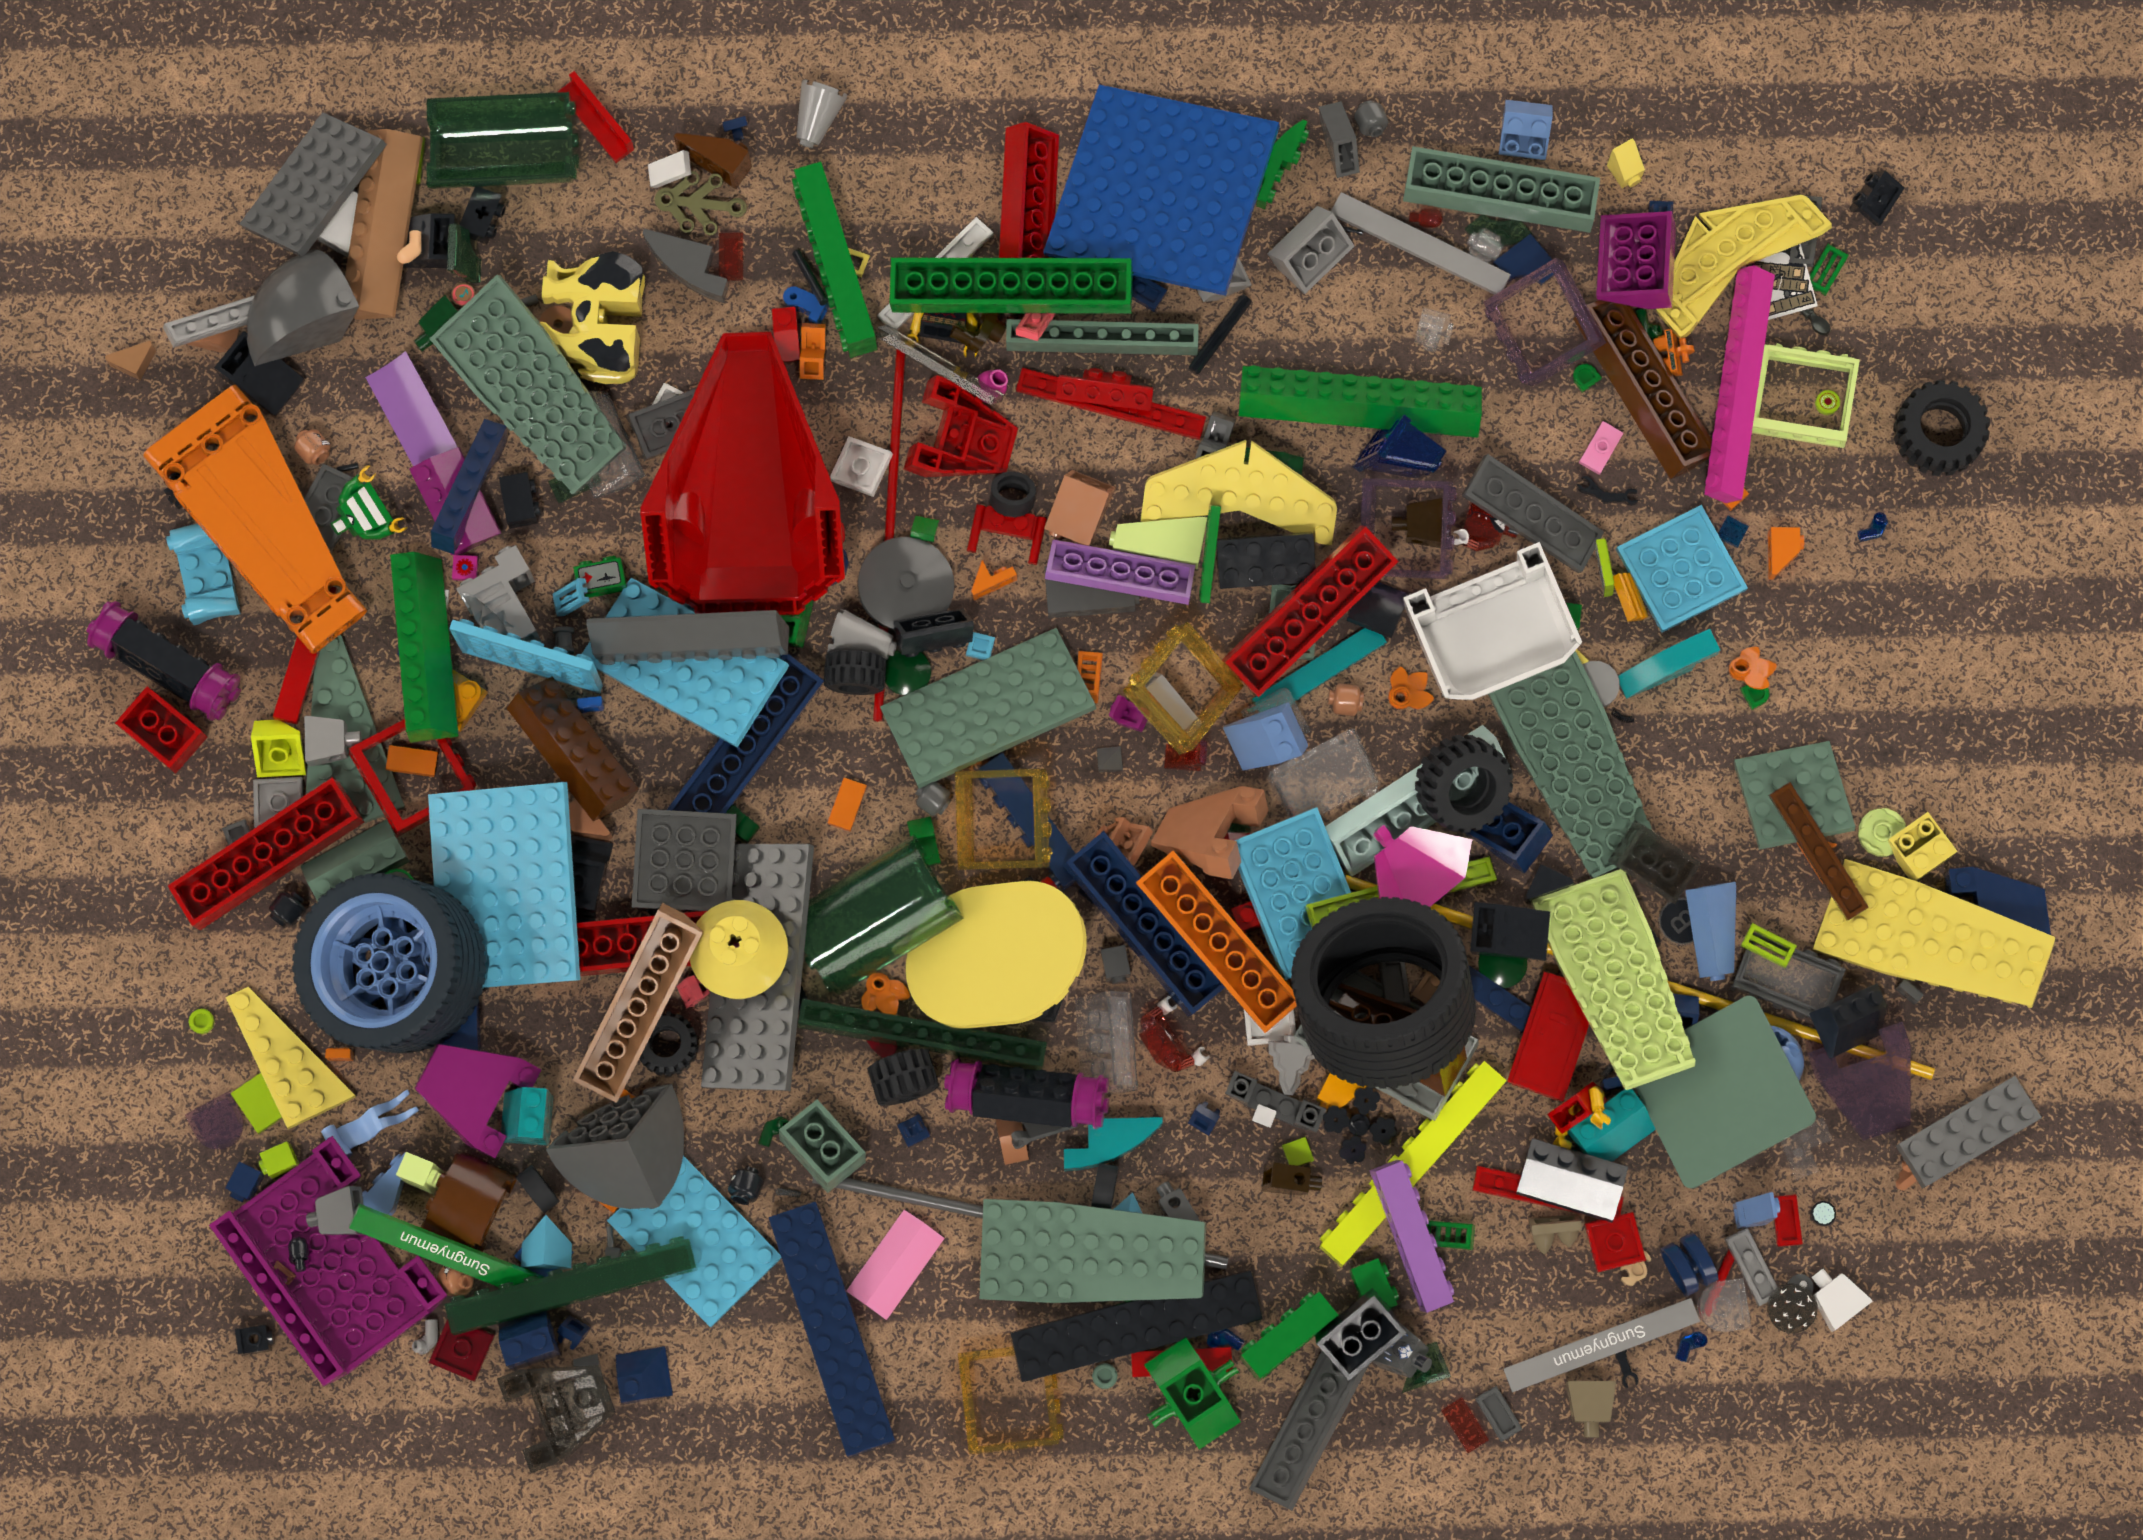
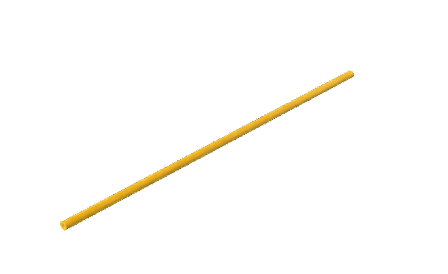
M1349 875L1345 877L1349 888L1356 891L1378 886ZM1437 904L1431 906V910L1438 911L1447 921L1472 929L1473 916ZM1548 944L1547 954L1553 955L1552 950ZM1668 981L1672 993L1699 997V1004L1721 1010L1734 1003ZM1764 1012L1771 1026L1782 1028L1790 1034L1822 1044L1816 1029ZM1862 1044L1846 1051L1847 1053L1929 1080L1932 1079L1935 1068Z

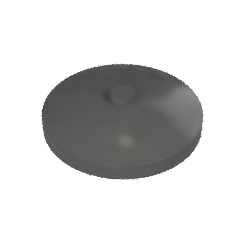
M898 537L882 542L867 555L859 571L857 589L860 602L870 618L880 626L894 631L893 621L946 612L954 594V576L947 559L936 547L917 538Z

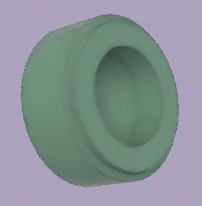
M1106 1363L1098 1365L1092 1374L1094 1384L1101 1389L1113 1387L1117 1381L1116 1369Z

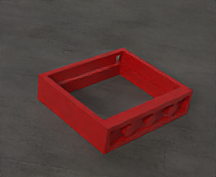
M405 719L349 748V756L397 837L430 820L429 807L402 820L363 752L405 731ZM450 738L435 739L463 786L457 792L475 790L476 782L471 774L466 775L463 770L464 762L458 753L454 754L450 748L452 746Z

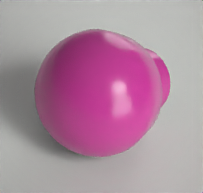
M1001 370L982 372L974 383L977 397L986 403L1000 401L1007 391L1008 377Z

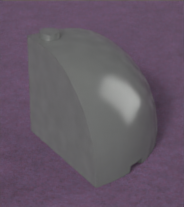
M313 249L303 256L296 255L278 266L259 287L250 305L246 322L247 344L254 366L331 345L342 340L359 308V304L340 268L324 252Z
M672 1084L645 1089L643 1090V1095L630 1098L627 1095L619 1098L617 1103L612 1101L576 1122L578 1127L570 1133L564 1131L546 1149L559 1172L574 1187L594 1200L624 1209L657 1208L663 1203V1200L674 1186L683 1159L684 1126L675 1090Z

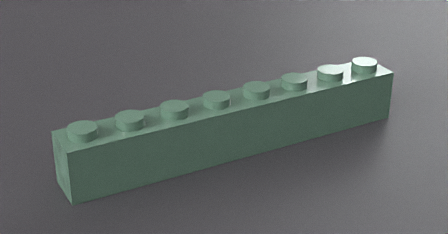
M1007 319V351L1194 356L1198 354L1199 324L1051 320L1040 339L1035 341L1016 335V327L1021 320Z

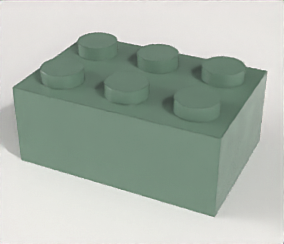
M818 1099L779 1129L780 1141L827 1193L866 1163V1152Z

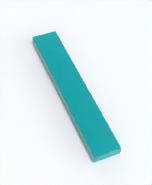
M1364 628L1276 683L1260 697H1254L1252 701L1259 712L1287 702L1291 705L1386 645L1387 641L1383 635Z

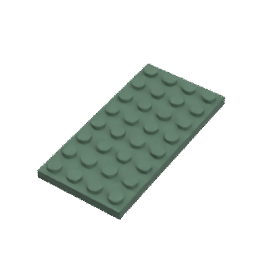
M1057 628L880 706L883 716L919 789L1097 709Z

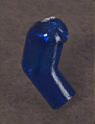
M1876 513L1869 528L1857 531L1860 543L1880 538L1888 525L1887 516L1884 513Z
M1229 1329L1212 1332L1207 1337V1344L1211 1348L1228 1344L1239 1351L1245 1342Z

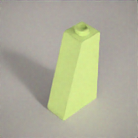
M1207 517L1117 524L1116 532L1111 531L1109 545L1113 546L1114 551L1192 564L1198 569Z

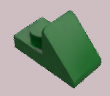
M931 816L907 821L917 869L941 864Z

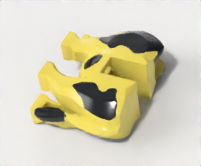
M612 251L600 254L585 261L578 268L563 269L554 261L548 260L547 277L543 276L542 300L544 304H551L553 302L557 304L572 303L571 318L573 327L568 334H563L552 329L546 322H540V324L547 331L579 379L603 384H622L635 378L638 371L640 337L636 325L608 324L607 316H605L642 317V298L645 289L643 269L634 259L619 252Z

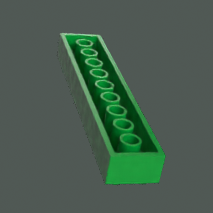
M891 258L889 304L892 313L1132 314V259Z
M1256 365L1243 366L1238 416L1478 438L1482 416V387L1454 385L1447 382L1432 383L1424 380L1409 381L1400 378L1387 379L1377 376L1364 377L1353 374L1342 375L1330 372L1286 370L1278 367L1263 368Z

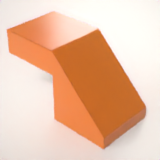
M802 323L800 379H824L826 324Z

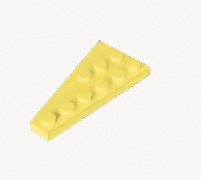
M249 987L226 997L287 1129H291L356 1097Z

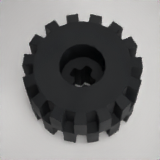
M912 1049L882 1058L867 1068L878 1105L890 1106L913 1101L930 1094L939 1087L932 1059L927 1049Z

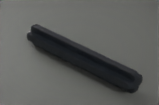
M1244 294L1239 297L1189 365V369L1193 373L1199 374L1242 317L1252 303L1249 297Z

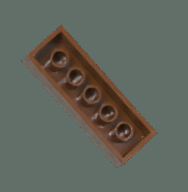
M553 676L519 691L506 709L562 782H567L568 790L592 821H596L626 806L638 792L639 788Z

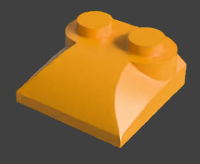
M453 670L458 731L461 732L488 692L476 682Z

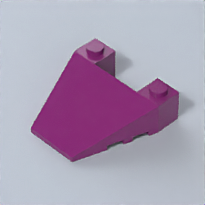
M437 1044L414 1089L445 1120L446 1124L458 1134L466 1145L485 1155L496 1158L507 1136L487 1126V1122L508 1083L518 1088H532L541 1069L521 1058L511 1055Z

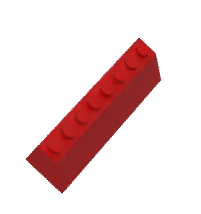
M1028 122L1007 127L1005 132L999 258H1051L1044 255V249L1055 218L1059 135Z

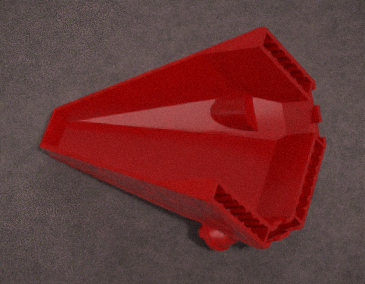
M771 332L722 334L640 508L649 584L654 588L660 586L668 591V596L681 605L685 603L695 609V614L776 610L779 615H799L805 610L806 604L812 600L817 601L826 594L828 587L834 582L840 583L845 579L843 554L845 528L841 522L840 501Z

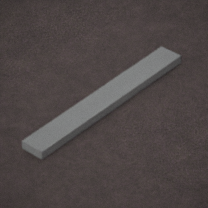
M1342 192L1331 210L1336 218L1498 297L1501 296L1510 279L1511 274Z

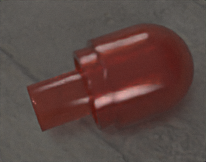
M1424 208L1421 209L1420 213L1410 212L1409 222H1419V226L1425 228H1436L1441 225L1443 220L1441 212L1436 209Z

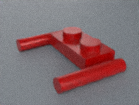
M976 505L967 552L976 553L980 531L983 530L1033 540L1028 564L1037 565L1047 518L1036 517L1034 514L1029 513L1020 517H1007L997 513L992 506Z

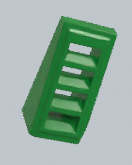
M1428 1220L1429 1224L1426 1226L1429 1234H1431V1226L1436 1227L1435 1240L1437 1247L1473 1250L1475 1225ZM1442 1227L1446 1228L1445 1242L1440 1241ZM1452 1228L1456 1229L1455 1243L1451 1242ZM1462 1229L1466 1230L1465 1243H1461Z

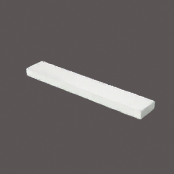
M976 217L935 258H970L993 236V232ZM888 304L877 317L895 333L914 313H892L890 304Z

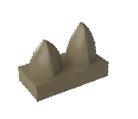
M1578 1214L1528 1218L1533 1240L1537 1248L1544 1255L1552 1246L1554 1233L1558 1234L1563 1244L1571 1247L1576 1241L1579 1231L1582 1230V1223Z

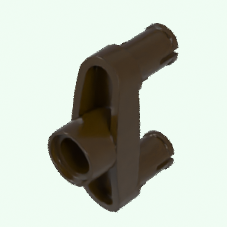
M982 313L975 333L956 323L949 337L956 339L966 345L967 349L977 353L987 339L998 343L1007 325L997 320L998 313Z

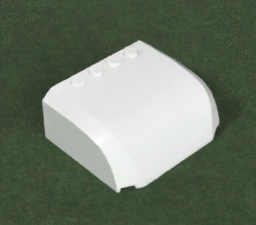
M1540 542L1517 551L1516 562L1429 597L1425 588L1403 597L1404 607L1442 695L1446 699L1475 700L1565 663L1582 644V640Z

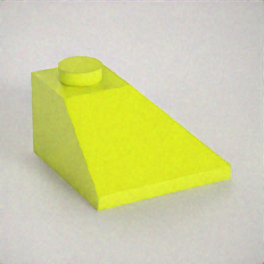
M280 720L254 721L251 742L257 777L306 775L300 731Z

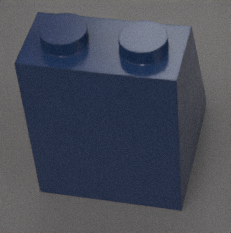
M547 1307L498 1323L499 1345L506 1367L515 1371L561 1355Z

